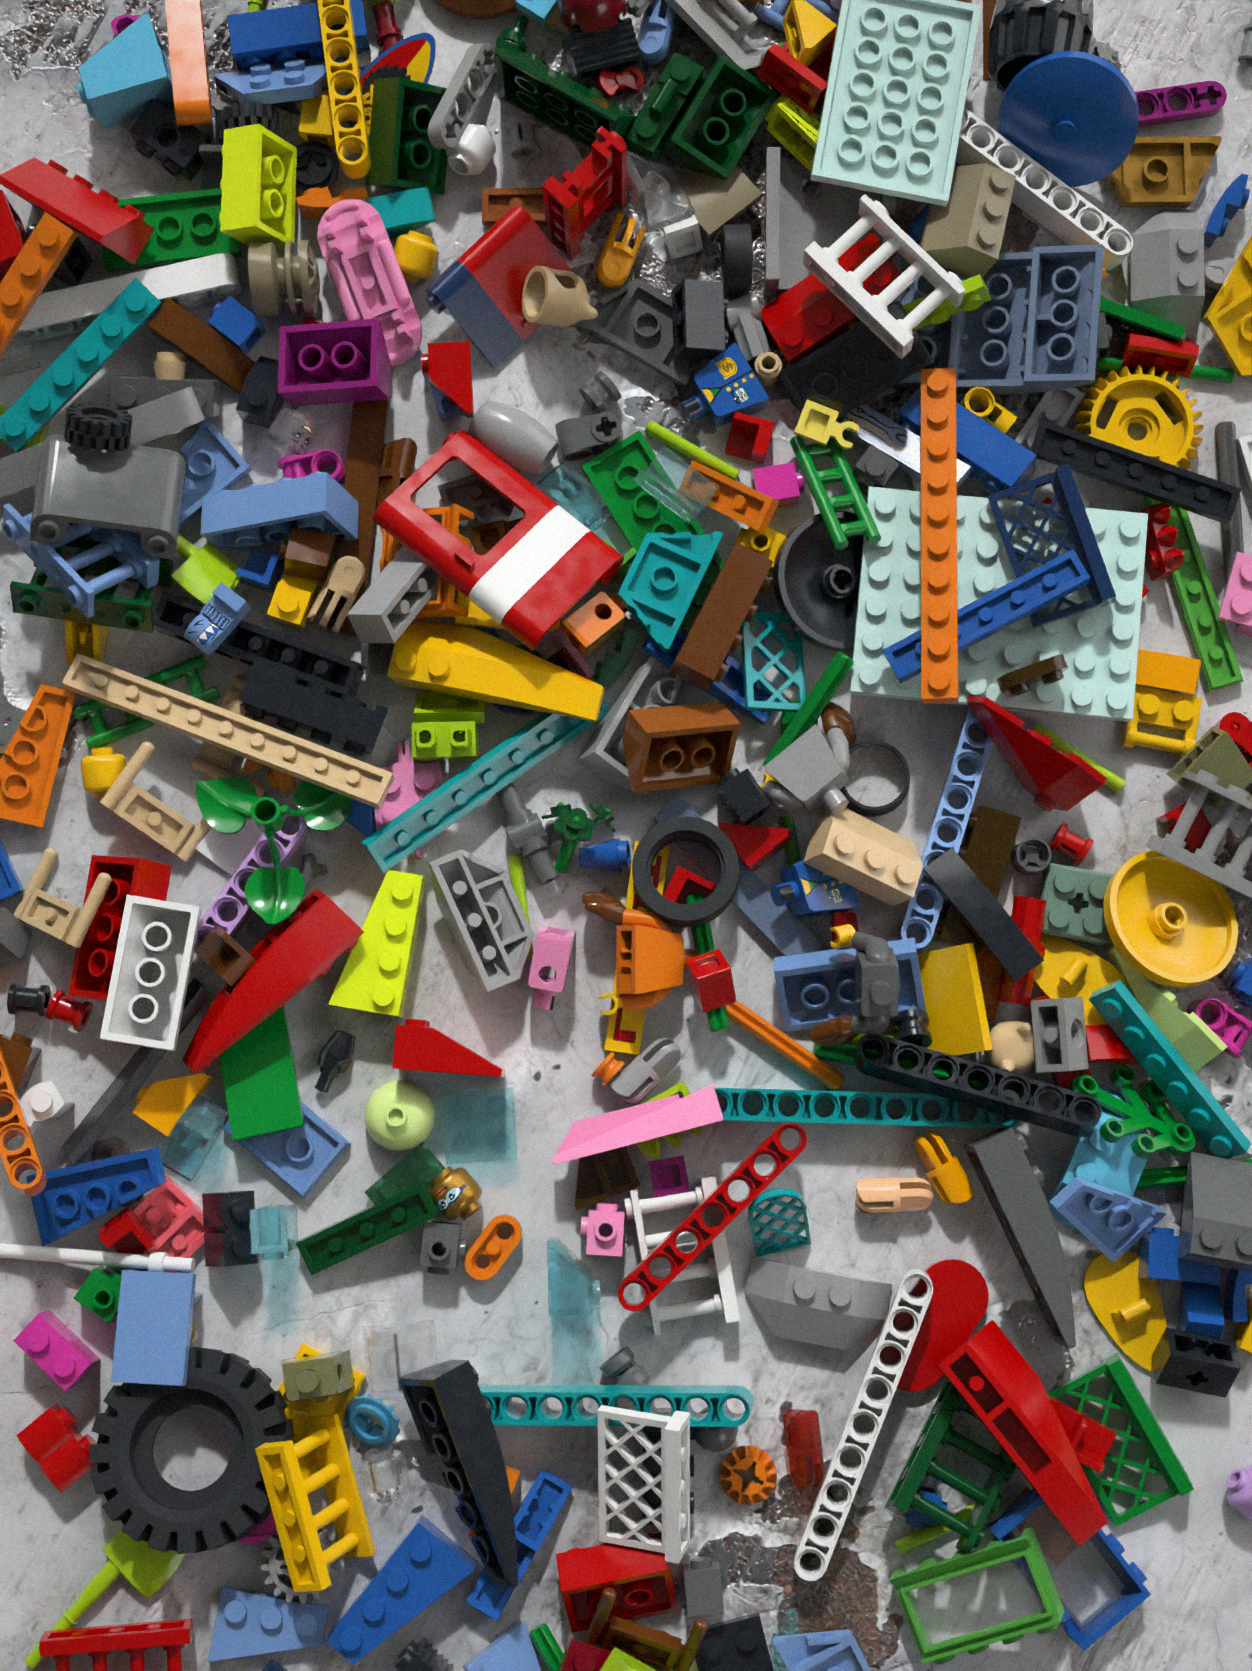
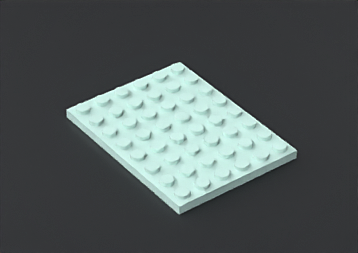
M869 486L866 504L879 530L881 540L876 544H869L865 534L863 536L852 656L854 665L851 668L849 694L922 701L921 673L900 684L882 651L921 630V491ZM957 495L958 610L1016 579L988 498ZM1013 500L997 502L1001 514L1014 520L1023 505V502ZM1039 503V504H1042V505H1044V506H1046V507H1048V508H1049L1050 505H1051V504ZM1028 505L1019 522L1038 530L1046 513ZM1055 505L1053 510L1061 513L1059 505ZM1085 508L1116 594L1115 603L1104 607L1100 605L1034 629L1029 616L959 652V703L946 704L969 706L966 702L969 696H980L989 698L1006 710L1130 722L1133 719L1148 514ZM1050 515L1042 532L1061 541L1067 528L1064 521ZM1004 521L1009 533L1012 525ZM1016 527L1010 540L1013 547L1027 552L1035 535ZM1068 535L1065 543L1073 546L1070 536ZM1039 537L1031 555L1049 562L1058 546ZM1062 548L1058 556L1068 552V550ZM1016 554L1018 563L1020 565L1024 557H1021ZM1028 560L1022 574L1024 575L1041 565ZM1087 586L1065 597L1077 604L1092 599ZM1058 601L1037 611V617L1053 613ZM1062 603L1059 610L1068 608L1070 606ZM1060 654L1064 655L1068 669L1063 672V679L1048 685H1044L1043 681L1029 685L1030 691L1016 697H1010L1009 692L1001 693L996 681L999 677Z

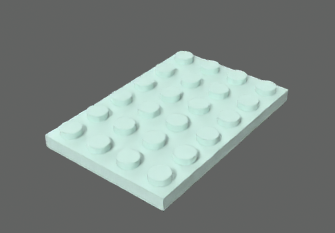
M841 0L810 180L946 207L949 201L981 5L956 0Z

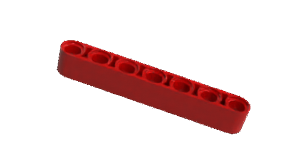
M783 1123L771 1132L622 1280L618 1287V1299L622 1307L633 1312L645 1308L804 1150L807 1144V1135L804 1129L798 1124ZM791 1128L798 1133L799 1143L795 1148L787 1150L780 1143V1135L784 1130ZM762 1154L769 1155L774 1163L772 1171L767 1175L758 1174L754 1168L755 1159ZM735 1180H743L748 1187L746 1197L738 1201L731 1199L728 1194L729 1185ZM708 1206H717L722 1211V1219L715 1226H708L702 1220V1213ZM687 1231L696 1236V1245L691 1251L684 1252L677 1248L676 1238L682 1232ZM660 1257L667 1259L671 1266L669 1273L664 1277H655L649 1269L651 1262ZM633 1283L642 1286L645 1291L643 1299L638 1303L628 1302L623 1295L626 1286Z

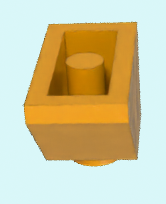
M198 1073L153 1082L150 1087L145 1085L134 1099V1103L137 1106L132 1113L167 1137L175 1136L214 1079V1076L210 1073Z

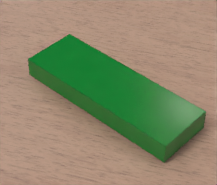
M1101 297L1100 313L1105 312L1106 320L1156 338L1178 342L1185 341L1187 336L1186 327Z

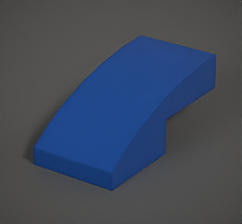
M1229 1269L1224 1292V1319L1232 1322L1248 1321L1245 1284H1252V1271L1244 1272Z

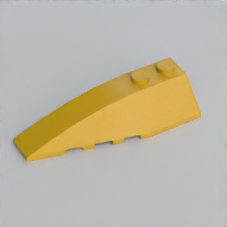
M414 619L395 642L387 673L389 678L403 687L594 722L598 720L605 690L603 686L479 629L423 619Z

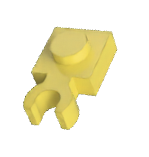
M807 399L793 434L823 446L827 445L830 437L835 440V443L840 448L850 450L853 443L845 441L842 433L845 430L857 433L859 426L851 421L836 422L839 414L838 411Z

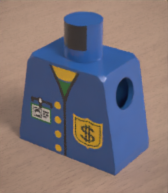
M734 343L692 378V389L696 395L681 403V406L691 422L707 413L713 424L719 427L732 422L734 412L752 415L765 410L768 406L769 397L739 347Z
M804 859L780 870L783 883L771 888L773 903L778 907L790 904L792 913L796 918L832 915L834 912H848L860 907L854 887L803 863Z

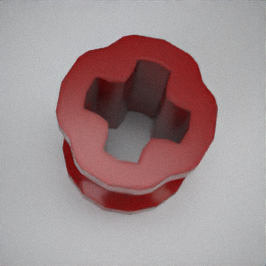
M1063 822L1054 833L1048 845L1051 851L1056 850L1073 860L1072 864L1078 867L1091 849L1094 840L1091 838L1084 839L1069 830L1068 824Z
M57 990L47 1007L46 1018L60 1020L72 1025L73 1030L81 1032L90 1018L93 1004L89 1001L82 1003L66 996L65 992Z

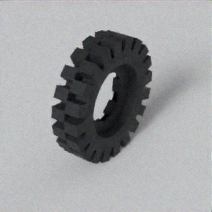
M190 1347L186 1386L123 1383L121 1386L113 1385L103 1402L108 1404L105 1413H97L92 1432L98 1433L97 1444L89 1445V1464L97 1463L98 1474L91 1476L96 1495L104 1494L108 1501L102 1506L112 1521L120 1520L125 1525L121 1531L133 1540H144L148 1542L147 1547L162 1552L177 1551V1554L198 1553L220 1548L228 1543L238 1541L250 1534L251 1528L261 1525L272 1513L255 1449L264 1443L290 1441V1438H295L292 1419H286L284 1409L288 1406L281 1392L274 1391L270 1386L272 1380L260 1368H253L249 1365V1360L234 1353L222 1352V1350ZM186 1408H201L215 1414L225 1425L231 1442L229 1462L222 1475L211 1485L194 1491L178 1489L166 1482L158 1472L153 1456L154 1440L160 1426L172 1414Z

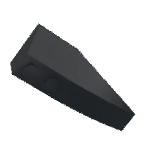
M448 1360L402 1375L398 1378L422 1444L428 1456L436 1455L444 1471L438 1476L444 1488L450 1486L459 1501V1505L455 1510L461 1522L463 1521L466 1526L474 1530L476 1535L472 1537L471 1541L492 1583L507 1587L517 1585V1545L509 1483L502 1452L491 1420V1408L481 1394L478 1386L479 1377L475 1368L470 1364L469 1360Z

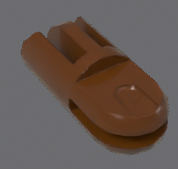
M401 438L384 444L378 477L380 480L377 495L378 506L414 473L417 445L411 438Z

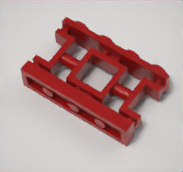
M602 126L596 131V141L591 145L592 152L572 173L566 170L562 174L561 183L551 176L542 185L546 236L571 261L581 252L580 242L585 238V230L604 211L609 213L613 209V202H616L620 207L627 203V145L619 134L614 131L609 133Z

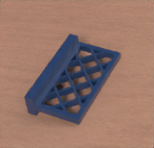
M1069 464L1056 468L1053 473L987 496L1016 579L1023 575L1022 571L1028 560L1039 565L1047 563L1031 555L1039 537L1058 546L1051 560L1058 557L1062 548L1068 551L1073 549L1091 578L1090 583L1086 585L1092 598L1091 600L1077 604L1063 597L1057 600L1058 603L1053 613L1039 618L1036 612L1029 615L1033 629L1100 605L1104 607L1115 603L1116 594ZM1051 483L1055 497L1049 508L1031 500L1036 488ZM1029 491L1027 497L1020 495L1021 493ZM1012 497L1023 502L1015 520L1001 514L998 501ZM1057 502L1061 513L1053 510ZM1028 505L1046 513L1038 530L1019 522ZM1050 515L1065 522L1067 529L1061 541L1042 532ZM1004 521L1012 525L1009 533ZM1016 527L1035 535L1027 552L1013 547L1010 539ZM1068 535L1070 536L1073 546L1065 543ZM1016 554L1021 557H1024L1020 565L1018 563ZM1062 603L1070 606L1068 608L1059 610Z

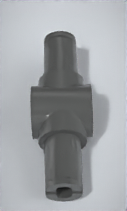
M509 783L496 793L508 818L505 821L507 824L505 830L517 854H521L523 859H528L540 885H546L559 878L547 851L549 837L537 813L533 814L531 809L526 808L514 783Z

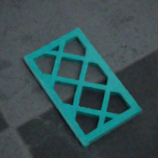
M756 611L752 620H759L766 627L757 638L750 633L749 623L743 621L741 625V633L744 634L741 642L746 710L797 713L806 699L802 637L793 629L794 638L790 641L776 627L780 622H787L782 612ZM770 632L785 646L775 657L760 643ZM753 648L768 661L759 672L752 667L751 650ZM788 650L795 655L796 672L794 674L778 661ZM772 666L787 679L777 691L762 677ZM755 682L771 695L767 701H754L753 684ZM791 684L797 689L798 703H789L781 695Z

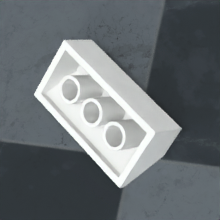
M127 894L99 1039L176 1052L201 916L199 906Z

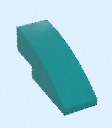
M426 187L363 200L371 204L378 211L390 240L408 233L409 230L413 231L437 221L429 189Z

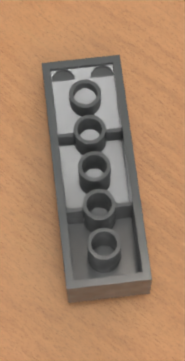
M999 1128L963 1145L1055 1341L1068 1349L1076 1347L1072 1295L1058 1230L1041 1186L1045 1185V1181L1036 1165L1031 1167L1025 1153L1029 1152V1147L1022 1133H1015L1013 1128Z

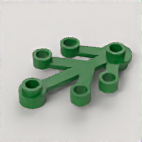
M1118 1065L1110 1074L1111 1083L1120 1090L1126 1102L1098 1089V1083L1089 1075L1076 1076L1067 1085L1066 1089L1089 1095L1095 1098L1100 1103V1106L1126 1118L1122 1121L1116 1118H1109L1100 1126V1135L1105 1141L1115 1143L1123 1136L1146 1129L1158 1134V1136L1153 1138L1148 1134H1140L1132 1142L1131 1149L1133 1153L1141 1159H1147L1153 1153L1164 1149L1172 1155L1186 1154L1195 1146L1193 1132L1186 1124L1175 1120L1163 1101L1165 1094L1154 1080L1149 1081L1141 1089L1143 1100L1152 1106L1159 1119L1150 1114L1131 1084L1135 1079L1134 1072L1126 1065Z

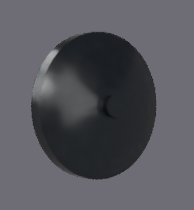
M835 511L840 524L858 521L854 513ZM820 513L798 524L782 541L773 566L774 593L784 618L801 637L827 650L849 651L853 650L864 534L846 537L849 542L848 546L845 549L837 550Z

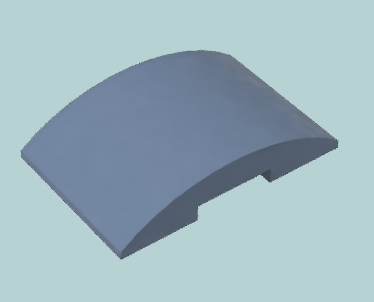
M1104 245L1033 247V252L1000 253L999 259L982 278L988 287L991 300L984 302L976 310L962 311L951 315L943 323L929 324L917 329L920 338L934 361L923 369L956 367L957 394H967L969 390L975 387L989 389L993 395L1027 394L1056 391L1095 383ZM896 251V267L902 274L911 264ZM940 265L947 273L953 272L954 274H956L961 281L971 278L967 275H964L955 270ZM920 275L909 286L910 291L892 302V304L900 300L901 304L904 305L931 294L936 288L923 275ZM921 370L893 387L916 390L921 384Z

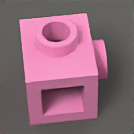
M597 1203L596 1209H589L588 1217L581 1216L580 1238L587 1239L586 1254L622 1257L625 1211H618V1204Z

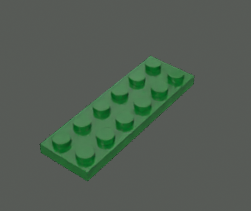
M640 430L581 465V470L631 548L634 547L637 552L646 533L664 532L665 534L673 535L677 532H691V535H706ZM717 551L681 625L686 636L724 564Z

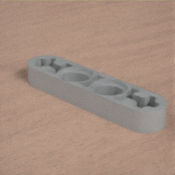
M491 43L473 44L467 49L429 122L428 137L434 148H453L459 143L496 71V64L493 62L495 48ZM468 76H469L470 82H471V90H470L469 84H468ZM455 101H457L458 104V114L455 108Z

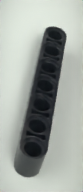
M864 1035L860 1038L854 1054L855 1067L865 1075L1075 1137L1089 1135L1102 1116L1100 1103L1089 1095L884 1035ZM873 1049L879 1053L880 1058L875 1060L868 1059L863 1054V1051ZM907 1059L914 1064L915 1068L905 1070L898 1065L897 1061ZM937 1069L944 1070L950 1078L948 1080H939L933 1075L932 1071ZM972 1079L978 1080L984 1085L985 1089L981 1091L974 1090L969 1086L968 1081ZM1003 1091H1015L1019 1095L1020 1100L1011 1101L1007 1099ZM1047 1100L1054 1105L1055 1111L1043 1110L1038 1101ZM1081 1110L1089 1115L1090 1121L1082 1122L1078 1120L1074 1111Z

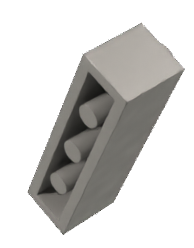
M402 546L347 613L360 642L395 643L438 589V573L405 546Z

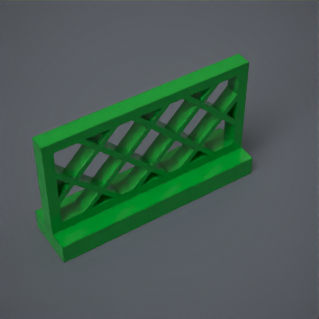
M1117 1352L1106 1358V1362L1047 1393L1049 1398L1051 1396L1055 1399L1066 1393L1080 1397L1077 1407L1079 1412H1082L1085 1399L1105 1405L1100 1422L1103 1425L1106 1424L1110 1407L1127 1413L1129 1419L1125 1432L1111 1428L1116 1431L1117 1436L1123 1437L1119 1456L1109 1453L1105 1456V1459L1117 1462L1112 1481L1096 1476L1092 1468L1080 1462L1115 1526L1136 1517L1179 1493L1183 1496L1194 1490L1188 1474ZM1104 1373L1111 1385L1107 1399L1087 1394L1090 1380ZM1084 1384L1082 1392L1074 1390ZM1114 1392L1117 1398L1119 1399L1120 1403L1112 1401ZM1132 1425L1135 1427L1139 1436L1130 1433ZM1128 1439L1145 1445L1147 1453L1144 1464L1123 1458ZM1151 1457L1157 1468L1149 1466ZM1122 1464L1142 1470L1137 1488L1117 1483ZM1150 1472L1162 1476L1169 1488L1157 1494L1143 1491L1146 1473ZM1101 1484L1110 1487L1108 1495ZM1115 1488L1135 1494L1132 1507L1119 1514L1111 1502ZM1140 1496H1141V1497L1148 1498V1499H1146V1500H1144V1501L1138 1503V1502H1139V1499H1140Z

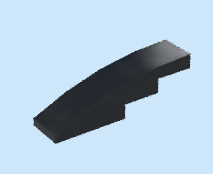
M950 848L923 868L926 875L964 926L970 928L988 954L991 953L1012 982H1016L1044 961L997 899L953 848Z

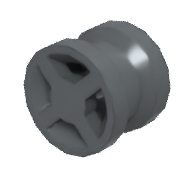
M602 371L594 375V381L589 385L584 384L579 388L582 398L596 414L605 412L608 404L617 402L622 398L618 388Z

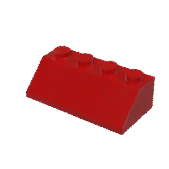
M34 157L0 175V185L133 265L154 230L153 227L143 221L146 216L144 213L129 204L126 205L125 209L117 205L120 200L103 189L100 190L99 194L92 191L94 185L75 174L73 179L66 176L69 170L51 159L48 164H45Z
M872 232L845 251L838 258V264L846 272H853L882 244L874 232ZM891 257L862 282L863 288L871 296H878L901 275ZM813 274L761 308L764 323L791 365L849 331V326L861 322ZM907 287L895 300L909 292L910 288Z

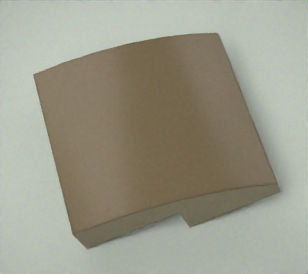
M737 166L734 167L726 181L692 171L666 191L667 197L683 216L690 217L695 215L700 230L708 240L719 233L723 225H729L762 199V193Z

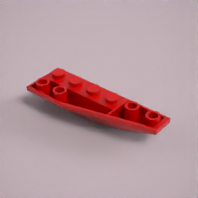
M315 888L302 900L294 914L277 924L249 953L256 961L232 986L226 982L198 1026L182 1061L195 1074L211 1066L220 1054L294 997L315 978H321L327 974L332 968V962L342 953L352 950L364 931L326 894Z
M991 1320L940 1361L936 1367L1076 1544L1081 1546L1108 1522L1040 1378L997 1324Z

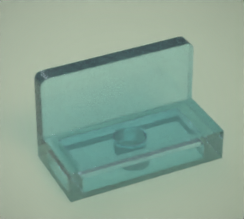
M663 447L649 467L641 469L633 480L687 523L697 520L718 491V487L667 447Z

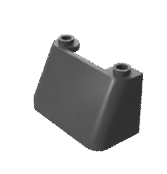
M54 434L44 440L38 468L29 541L59 542L66 536L68 523L140 532V543L144 552L153 557L175 560L186 473V462L182 455L169 449L130 444L129 448H124L120 452L115 449L114 452L110 453L106 450L95 452V449H90L88 451L84 450L83 446L75 447L72 445L73 443H68L63 434Z

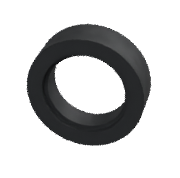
M688 816L665 820L651 828L641 839L635 850L632 863L635 892L647 911L653 912L669 925L696 927L706 924L720 916L735 896L739 880V860L736 849L729 837L719 827L709 821ZM690 840L705 845L714 853L720 864L721 877L716 889L707 898L697 903L678 904L669 901L653 885L650 872L656 855L665 846L676 841Z

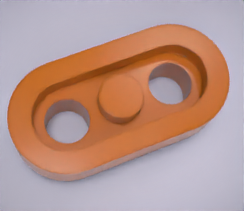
M501 1214L494 1217L465 1256L464 1265L467 1273L472 1278L488 1280L495 1276L522 1238V1227L514 1216ZM506 1225L511 1229V1236L509 1238L502 1239L498 1235L500 1226ZM479 1255L489 1257L490 1264L488 1267L481 1268L477 1265L476 1260Z

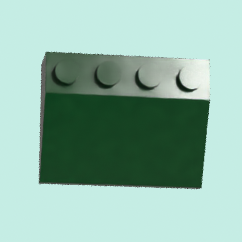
M498 47L495 51L500 98L523 112L533 115L537 120L592 150L591 145L596 141V131L601 126L609 133L614 131L623 138L636 117L633 111L624 104H614L608 101L599 90L593 87L586 88L578 84L569 73L563 70L557 72L548 67L546 62L535 54L527 55L520 50Z

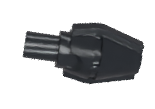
M336 1030L321 1048L317 1065L320 1066L319 1071L321 1072L315 1085L317 1090L328 1093L333 1079L337 1078L339 1074L345 1073L353 1059L356 1039L354 1035Z

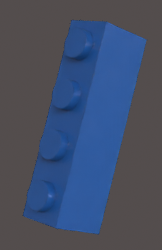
M350 0L357 55H359L363 51L371 50L363 0ZM318 3L227 15L232 55L238 69L250 70L252 66L261 63L284 65L286 61L292 59L325 60ZM336 24L333 25L330 29L340 30L344 27V25Z
M921 384L898 412L900 425L921 437ZM957 403V459L970 466L968 477L976 476L985 482V487L991 493L1024 483L1036 469L1037 455Z

